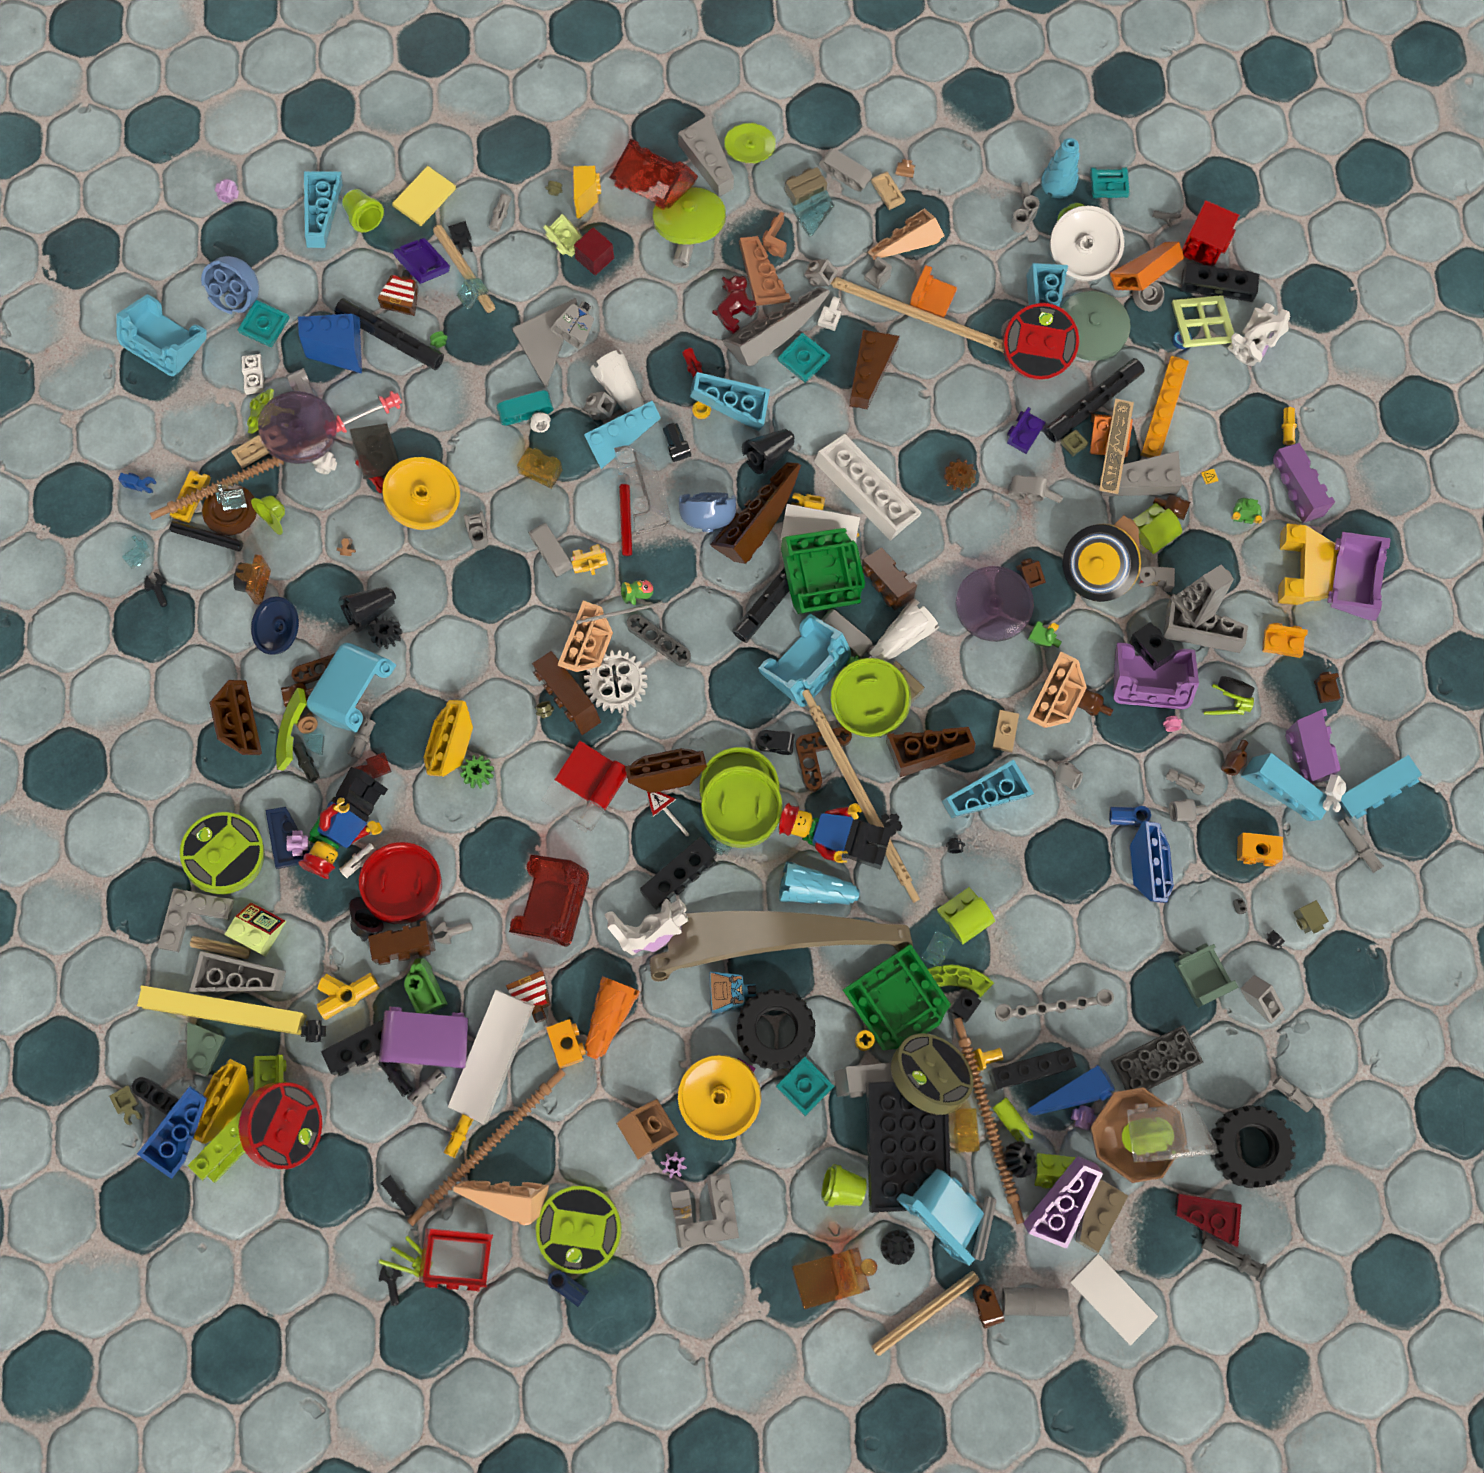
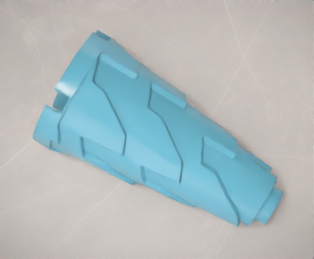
M1073 138L1064 139L1042 174L1041 186L1047 195L1048 192L1051 193L1053 198H1066L1072 195L1076 189L1079 177V169L1077 167L1080 156L1077 140Z
M787 861L783 869L784 876L781 878L779 901L847 905L858 901L860 890L856 889L853 883L822 874L821 871L803 867L793 862Z

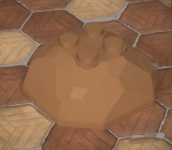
M1145 1088L1114 1092L1090 1127L1096 1158L1131 1183L1163 1178L1185 1144L1179 1112ZM1160 1118L1170 1126L1172 1142L1164 1151L1144 1155L1129 1152L1122 1142L1124 1127L1135 1120Z

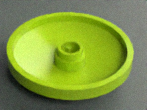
M684 187L670 191L657 201L653 209V223L657 232L666 240L677 244L691 245L705 242L715 237L722 230L726 221L723 201L715 193L698 187Z

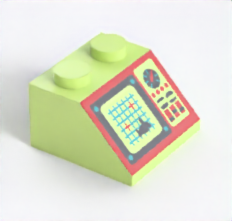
M249 903L234 917L224 935L266 957L286 921L253 903Z

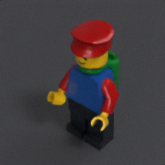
M350 767L336 793V797H333L328 803L327 808L323 809L312 827L308 840L314 845L309 854L305 853L303 860L299 861V865L310 873L324 879H329V873L335 869L333 863L338 857L336 850L340 846L348 848L352 843L369 835L370 832L373 835L382 832L383 828L379 822L369 821L367 824V821L369 819L368 816L373 812L377 800L381 795L386 794L388 788L364 771Z
M787 803L780 816L778 832L779 834L784 833L787 836L792 834L802 837L803 841L815 846V849L824 859L837 863H847V861L842 860V857L880 870L893 829L856 820L859 817L856 812H862L857 803L851 804L849 807L828 810L820 815V819H812L811 813L799 810V806H792L790 803Z

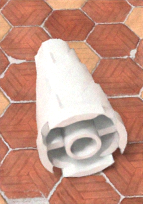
M615 350L596 361L599 365L597 368H595L594 364L590 368L592 375L626 413L644 405V400L622 350H619V354Z
M912 599L888 627L875 647L868 653L870 656L868 658H877L884 661L893 659L935 632L939 628L938 622L924 606L920 609L918 608L919 601Z

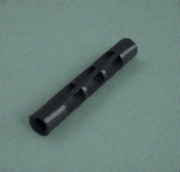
M345 298L338 301L334 311L336 315L354 314L360 317V329L433 370H437L444 360V354Z
M1132 358L1044 428L1047 438L1053 443L1059 441L1069 431L1145 372L1143 364L1138 359Z
M785 567L732 630L733 634L742 642L748 643L790 591Z

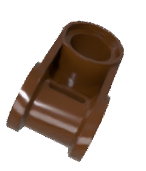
M984 1284L977 1285L973 1290V1297L984 1329L1005 1322L1003 1312L993 1289ZM981 1290L989 1293L986 1295V1300L979 1297L982 1294Z

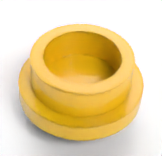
M698 401L693 405L692 413L698 419H705L710 415L711 407Z

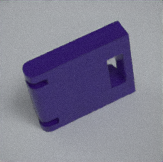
M425 238L400 246V248H396L393 251L397 260L419 284L449 272L450 265Z

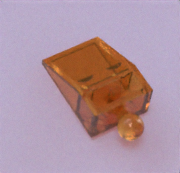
M857 1247L799 1264L792 1268L803 1307L808 1309L870 1290L866 1276H873L877 1272L878 1267L873 1259L868 1258L862 1261Z

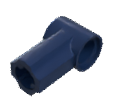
M554 1270L548 1277L549 1287L577 1307H579L589 1292L564 1271ZM555 1274L562 1275L564 1278L563 1284L555 1286L552 1283V1276Z

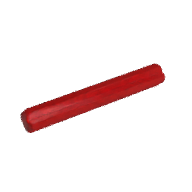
M621 484L619 492L622 555L631 556L629 484Z

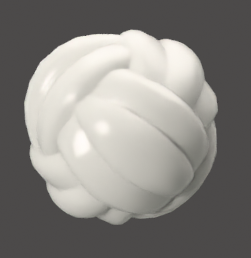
M539 412L533 414L530 423L531 429L535 432L547 431L550 426L549 415Z

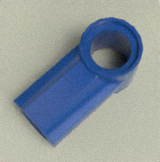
M1138 806L1137 808L1110 807V825H1132L1140 828L1144 821L1137 819L1136 813L1144 814V821H1149L1151 811L1146 806Z

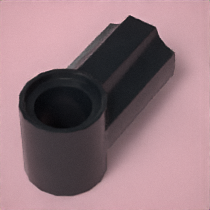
M678 423L667 424L663 428V433L668 443V450L672 461L677 462L691 457L689 445L686 440L684 441Z

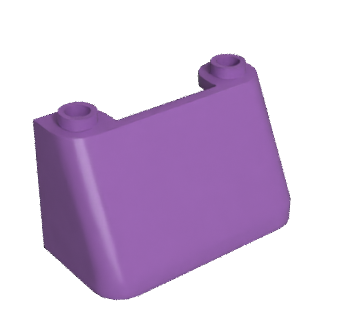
M1342 532L1340 539H1336L1335 550H1338L1333 590L1332 592L1329 591L1327 603H1331L1332 608L1366 620L1376 621L1382 607L1381 588L1384 565L1387 560L1386 550L1389 549L1391 538Z
M1117 642L1113 689L1114 700L1117 703L1171 709H1186L1192 705L1199 685L1195 650H1177L1171 660L1154 671L1141 656L1135 655V648L1131 644Z
M390 1007L389 1011H384L378 1062L465 1068L468 1018L464 1017V1013H452V1016L402 1012V1008Z

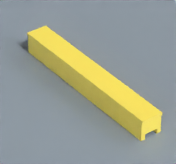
M142 985L137 1006L143 1009L301 1035V1026H304L305 1018H307V1015L301 1012Z

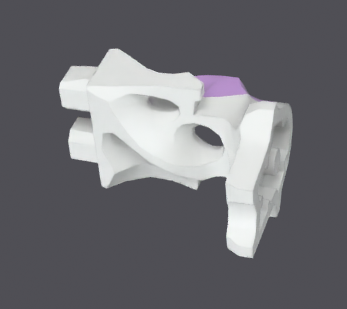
M1265 303L1261 309L1255 307L1249 323L1242 331L1245 337L1234 333L1231 337L1232 344L1229 345L1228 350L1246 365L1254 366L1257 362H1261L1268 346L1270 348L1274 347L1278 339L1289 330V311L1282 309L1278 315L1273 314L1275 308L1268 303ZM1253 340H1260V342L1255 345Z
M665 899L661 912L647 915L639 927L624 925L613 911L605 914L608 921L607 928L618 940L622 949L631 955H635L642 950L654 952L669 942L673 935L681 934V926L688 922V917L685 913L687 907L680 899L672 904L668 899Z

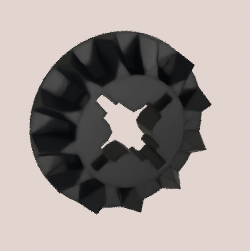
M893 1230L883 1237L881 1253L886 1261L894 1265H902L911 1260L915 1248L914 1241L908 1233L902 1230ZM904 1240L901 1248L905 1254L898 1251L892 1255L894 1246L890 1241L898 1244Z

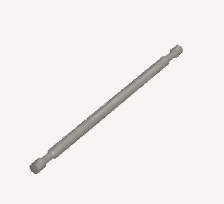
M662 601L654 604L652 603L621 611L607 613L599 616L586 618L584 620H577L576 623L581 624L583 622H590L629 612L643 610L654 606L663 605Z

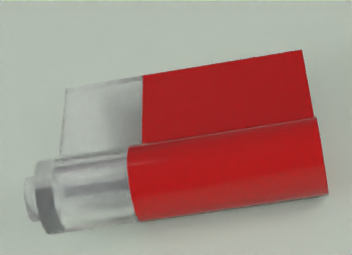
M579 741L541 801L578 823L577 827L582 831H592L627 778L626 766L618 761H611L582 741Z

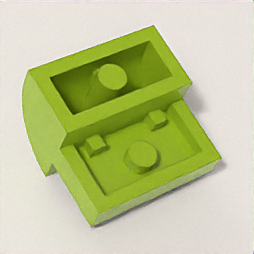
M1154 503L1133 519L1138 527L1140 544L1153 555L1182 534V527L1176 515L1169 508L1164 510L1157 503Z
M970 887L937 909L938 914L949 925L951 932L962 944H965L995 922L988 905Z

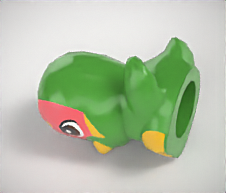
M648 580L634 581L633 584L623 582L621 597L625 603L628 604L630 601L631 604L636 605V598L649 599L653 595L654 588Z

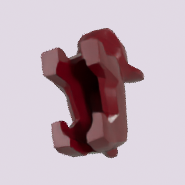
M737 275L730 279L722 277V281L725 284L722 288L727 291L728 295L719 304L717 309L712 311V314L719 318L725 329L732 334L740 329L739 325H737L740 321L737 318H733L734 315L743 312L752 317L757 311L755 307L757 305L756 301L749 300L747 297L746 288L748 282L746 278Z

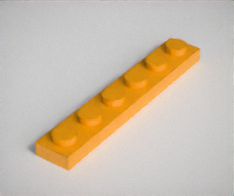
M1171 356L1140 454L1141 456L1152 458L1160 456L1188 367V360Z

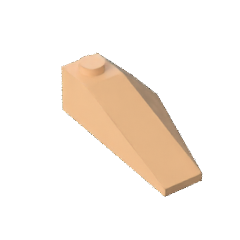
M923 209L905 221L906 225L903 228H896L892 232V237L881 240L867 253L875 260L878 256L883 258L937 244L944 237V234L936 218L926 209Z
M463 1180L453 1187L454 1192L511 1221L519 1222L521 1225H529L540 1217V1211L549 1190V1185L522 1182V1186H510V1182L491 1185L489 1181Z

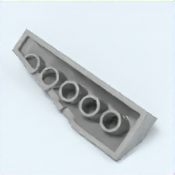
M818 287L799 297V302L787 303L783 305V310L775 313L772 311L766 314L768 318L760 322L756 319L723 340V343L740 364L748 367L758 363L759 359L772 354L773 350L793 336L816 312L830 292L828 289Z

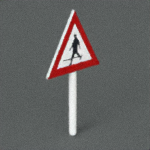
M647 792L653 817L664 810L685 836H689L686 829L666 808L676 799L661 792Z

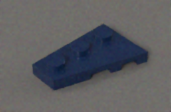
M286 806L265 810L275 868L281 869L299 865V861L303 860L305 853L309 854L310 849L308 847V851H303V856H293L292 851H287V836H292V831L299 830Z

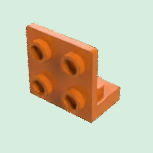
M925 265L913 291L910 305L945 318L957 287L933 278L934 276L931 275L932 267Z
M1092 414L1091 454L1106 455L1112 415ZM1131 418V422H1130V428H1129V434H1128V440H1127V446H1126L1125 457L1128 456L1130 436H1131V429H1132V421H1133L1132 418Z

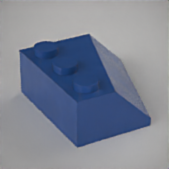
M354 314L298 317L299 338L306 358L362 374L360 317Z

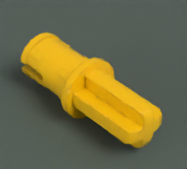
M1286 407L1283 410V424L1281 427L1283 429L1284 445L1295 444V428L1297 424L1295 423V408Z

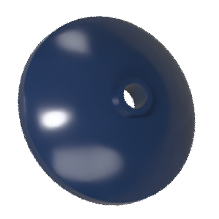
M278 596L270 597L258 606L252 618L251 634L254 644L261 652L269 655H278L285 652L293 644L299 628V618L295 606L288 599Z

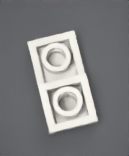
M261 354L242 356L245 394L263 393L265 387Z

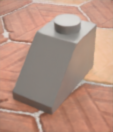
M1253 975L1241 988L1247 1002L1269 1023L1272 1024L1285 1011L1273 986L1259 977Z

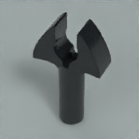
M154 572L157 578L156 585H154L147 575L144 583L145 590L147 592L153 590L160 606L166 607L168 603L161 587L167 584L162 576Z
M383 1265L379 1274V1282L385 1281L388 1284L391 1305L396 1306L400 1303L396 1281L398 1277L403 1276L401 1270L392 1268L393 1274L390 1278L387 1275L386 1265Z

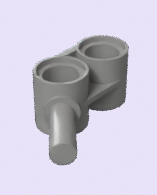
M1028 182L1021 184L1024 196L1023 204L1014 212L1011 222L1012 230L1017 233L1026 230L1036 217L1040 205L1039 199L1031 196Z
M1020 475L1012 477L1008 494L1012 499L1023 500L1026 493L1027 498L1032 501H1043L1044 497L1060 503L1063 499V496L1048 490V487H1046L1047 480L1042 477H1024Z

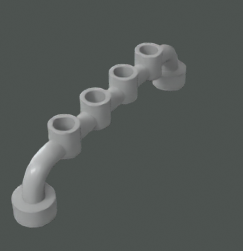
M1102 989L1097 993L1096 997L1086 998L1080 996L1076 1000L1070 1001L1060 999L1056 1003L1046 1004L1040 1002L1036 1006L1026 1007L1020 1005L1015 1009H1011L1007 1004H1001L995 1009V1016L999 1021H1007L1011 1017L1023 1019L1027 1015L1036 1014L1043 1016L1047 1012L1052 1011L1063 1013L1067 1009L1072 1008L1083 1010L1087 1006L1098 1004L1105 1007L1114 1001V995L1110 990ZM1082 1000L1084 1002V1006H1080L1078 1001ZM1062 1003L1064 1005V1009H1060L1058 1007V1004ZM1038 1006H1042L1044 1012H1040ZM1018 1009H1022L1024 1015H1020Z

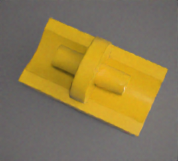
M599 544L591 546L588 553L583 554V551L580 549L572 552L571 561L575 574L590 571L593 576L596 575L594 569L608 565L604 548L601 549Z

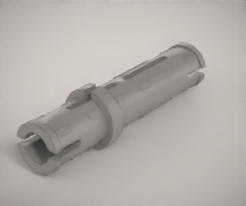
M1349 816L1339 821L1338 825H1340L1360 853L1359 857L1365 860L1372 872L1375 873L1384 867L1373 852V847L1370 848Z

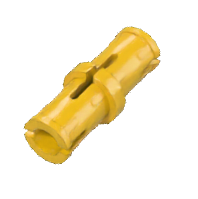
M461 1114L457 1126L450 1133V1140L443 1153L456 1158L460 1146L467 1139L466 1134L474 1119Z

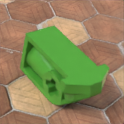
M424 958L414 960L405 978L404 986L416 1013L431 1014L448 1005L431 970V965Z

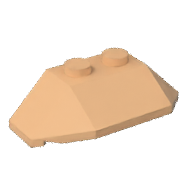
M586 601L582 602L558 666L575 672L601 666L613 635L607 618L581 624L576 623L577 620L603 615L604 611L601 606Z
M1063 652L1059 653L1027 720L1044 728L1071 721L1087 688L1079 660Z

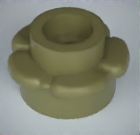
M548 181V185L545 186L550 195L558 196L559 193L563 192L562 184L559 182Z
M550 701L541 702L535 707L536 715L541 716V718L551 716L554 710V706L551 705Z

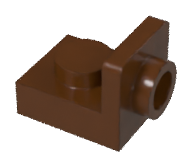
M1028 558L1022 560L1021 564L1016 566V569L1021 571L1026 589L1046 583L1039 561Z
M1331 671L1319 674L1320 676L1314 681L1319 703L1340 700L1341 697L1336 681L1339 678V674H1332Z

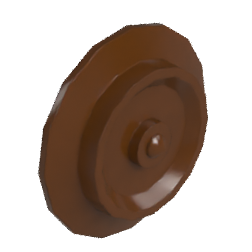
M240 485L228 486V489L219 490L218 494L214 492L213 496L208 495V498L204 501L202 509L204 522L210 530L217 534L226 536L240 534L248 529L256 519L257 513L251 503L255 497L248 489Z

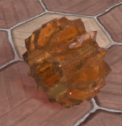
M958 458L956 463L951 461L949 466L945 468L944 480H948L947 486L954 485L953 490L959 487L962 492L965 487L969 489L971 488V483H975L976 478L974 476H976L977 472L973 469V463L967 464V459L961 462Z

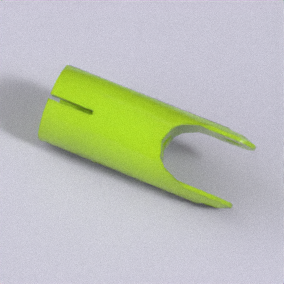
M1007 1097L992 1107L1016 1141L1021 1139L1025 1143V1139L1019 1130L1028 1139L1034 1137L1031 1129Z

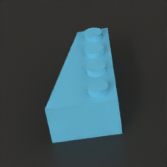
M1407 755L1344 793L1339 803L1350 819L1354 816L1356 819H1359L1367 814L1366 809L1371 806L1375 809L1385 803L1383 799L1388 796L1394 798L1402 793L1401 789L1408 786L1410 788L1420 782L1418 778L1422 776V773L1410 756Z

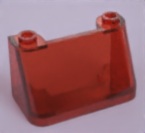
M630 139L609 178L615 182L614 186L618 189L624 190L625 188L654 202L662 210H665V208L670 209L695 184L698 176L685 163L680 161L671 162L652 153L646 147L641 148L637 141Z
M531 854L526 866L528 874L534 878L523 916L516 915L511 920L509 932L517 936L568 947L573 940L589 881L588 870L572 860Z

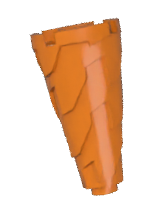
M602 976L599 984L600 988L595 1001L590 1029L584 1045L585 1051H587L586 1056L598 1060L599 1056L603 1057L606 1054L613 1037L619 1031L640 994L639 990Z

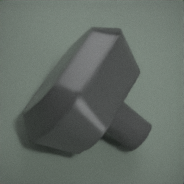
M1238 898L1233 901L1237 914L1247 912L1244 899Z

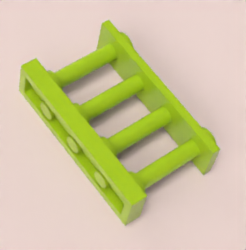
M242 1110L187 1165L202 1181L208 1176L212 1182L216 1183L245 1153L239 1137V1119Z

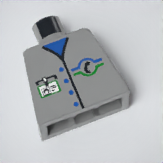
M582 302L579 307L571 304L549 330L579 350L586 342L594 318L588 314L591 306L586 302Z

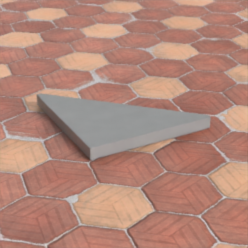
M576 298L512 328L514 335L545 388L548 387L559 351L564 342V339L549 329L571 304L577 305Z

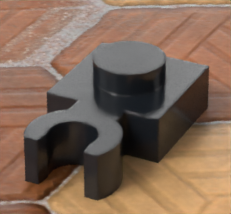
M466 221L448 226L454 245L458 244L460 254H464V247H468L470 252H473L470 242L472 238Z

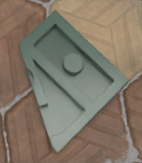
M188 1022L187 1068L209 1076L226 1038Z

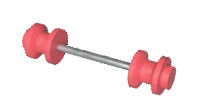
M390 391L389 397L383 398L379 396L380 405L343 422L339 415L336 416V421L334 422L325 421L326 425L323 427L328 437L332 435L334 439L336 438V433L340 431L347 433L344 425L381 408H384L386 414L389 413V409L392 407L399 409V404L402 401L398 393L394 394L393 391Z

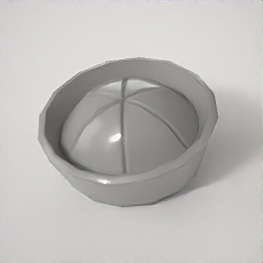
M1154 281L1143 291L1134 290V302L1144 311L1157 310L1164 301L1163 287L1160 283Z

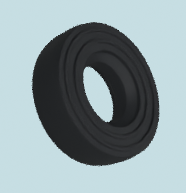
M1221 676L1218 682V687L1245 698H1251L1255 689L1245 682L1226 676Z

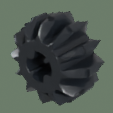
M384 615L381 621L376 618V624H370L372 630L368 632L369 636H371V642L376 643L378 648L384 645L387 650L389 644L395 647L394 641H401L399 635L403 633L402 629L399 628L401 626L400 623L395 622L393 617L387 620V617Z
M1017 1141L1006 1146V1150L1003 1152L1005 1156L1003 1162L1007 1165L1005 1170H1010L1011 1176L1024 1178L1034 1173V1169L1038 1167L1035 1162L1037 1159L1034 1155L1035 1149H1031L1030 1143Z

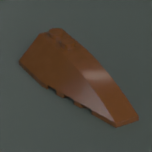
M791 462L784 464L770 478L771 483L764 487L762 486L757 491L759 495L753 501L748 500L744 504L746 508L740 514L735 513L733 520L723 527L710 545L734 562L746 564L750 561L752 555L763 544V541L780 517L795 485L801 465Z

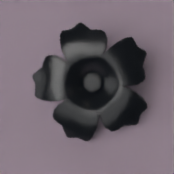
M886 813L881 815V822L884 828L893 829L891 837L896 834V831H901L903 826L901 821H898L900 816L897 813L890 814V818Z

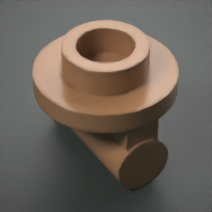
M902 159V162H898L895 175L913 178L915 165L912 164L913 161Z
M351 538L342 539V548H336V551H340V555L352 556V553H356V549H350L353 542Z
M310 712L300 718L295 725L301 733L309 734L317 728L318 723Z

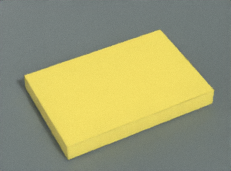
M427 166L392 204L394 208L419 226H422L456 190V186Z

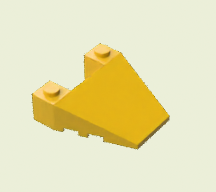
M1287 523L1280 532V550L1301 552L1300 579L1285 577L1278 585V603L1300 605L1305 602H1315L1328 598L1329 591L1332 592L1338 554V550H1335V543L1306 525Z

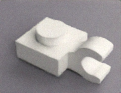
M833 296L830 307H823L818 320V326L833 331L836 330L841 317V311H838L840 298Z
M1330 775L1325 791L1327 798L1323 802V808L1326 811H1329L1330 806L1333 804L1335 812H1339L1341 808L1339 802L1346 791V783L1339 775Z

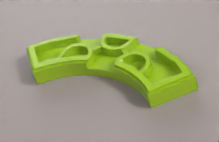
M297 688L281 721L276 748L277 770L284 771L293 760L294 737L291 736L294 724L298 723L300 715L307 705L304 689Z
M942 965L928 969L939 987L957 986L967 990L971 989L980 997L994 984L984 974L959 965Z

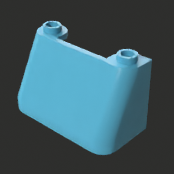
M148 294L116 314L117 340L121 346L169 376L178 374L207 338V330L201 326L193 325L188 331L162 315L161 303Z
M809 614L801 621L799 626L801 637L778 662L773 658H769L763 661L758 668L765 678L800 707L808 705L803 697V691L809 689L814 698L851 657V649L843 633L812 614Z
M342 644L308 697V709L334 727L357 732L362 724L363 716L355 708L356 704L374 674L378 677L386 678L391 675L396 664L387 658L354 644Z

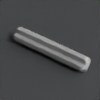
M989 1196L984 1199L982 1208L984 1215L979 1223L972 1254L976 1260L980 1261L984 1260L996 1206V1199Z

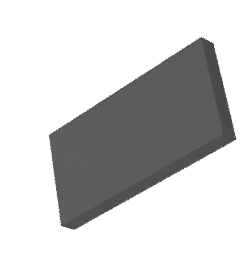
M1183 1025L1111 1060V1063L1125 1090L1137 1088L1149 1090L1204 1063Z

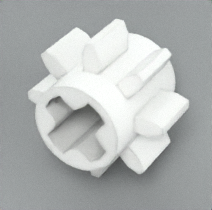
M320 451L318 455L314 454L312 463L316 467L315 470L321 474H329L331 470L335 471L337 465L334 455L330 452Z

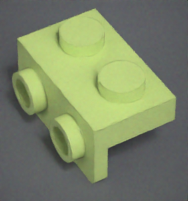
M562 214L550 227L545 225L543 228L547 232L545 234L547 238L552 242L555 241L557 244V250L563 255L567 254L572 257L575 254L574 244L583 236L569 219Z

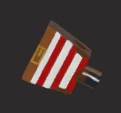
M403 270L401 277L396 275L389 277L378 297L381 308L415 316L419 288L417 282L412 280L413 276L408 270Z
M543 970L506 985L511 996L535 1005L532 1011L535 1023L547 1019L543 1008L550 1006L551 1002Z

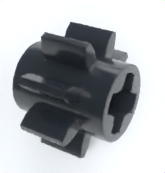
M307 1020L306 1026H301V1037H305V1042L308 1043L321 1042V1037H326V1026H322L321 1020Z

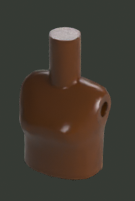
M1169 495L1166 500L1155 496L1153 504L1157 503L1164 510L1169 508L1178 519L1184 520L1191 502L1176 495Z
M303 683L282 687L281 692L285 707H287L297 688L304 689L306 702L314 688L307 689Z
M1088 689L1085 690L1078 705L1079 708L1091 716H1096L1099 712L1111 716L1113 712L1112 708L1103 705L1104 698L1102 695Z
M1241 740L1237 749L1227 754L1221 768L1224 773L1231 776L1238 775L1240 770L1247 765V752L1245 749L1249 743L1246 740Z

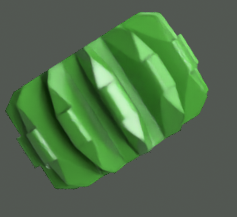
M472 755V761L466 758L465 762L467 765H461L463 772L460 773V776L465 778V784L470 783L471 788L478 784V787L481 789L483 782L486 785L490 784L487 778H494V775L490 773L494 771V767L489 766L491 764L489 759L484 761L483 755L478 760L475 755ZM480 769L481 773L477 772L478 775H475L474 770Z

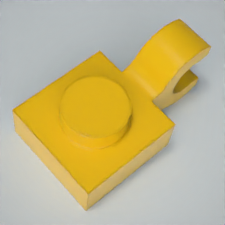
M793 493L792 498L797 499L799 502L792 503L791 505L823 510L825 497L810 494L803 496L799 493Z

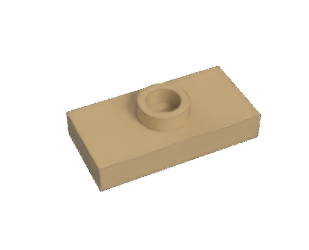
M887 171L871 179L872 185L889 210L905 203L904 196Z
M999 711L992 749L1012 753L1019 718L1018 713Z

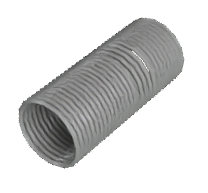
M1003 1287L1001 1293V1305L1004 1316L1067 1317L1069 1315L1070 1299L1067 1288Z

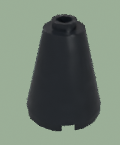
M782 429L746 440L742 444L743 456L747 455L748 458L746 463L758 475L767 473L794 445V434L787 429Z
M381 587L343 595L339 598V601L343 600V605H340L348 624H354L356 628L353 630L359 632L393 606L396 595L392 589Z

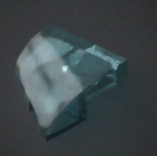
M827 190L810 197L809 200L793 206L792 210L804 231L811 237L834 208V204Z

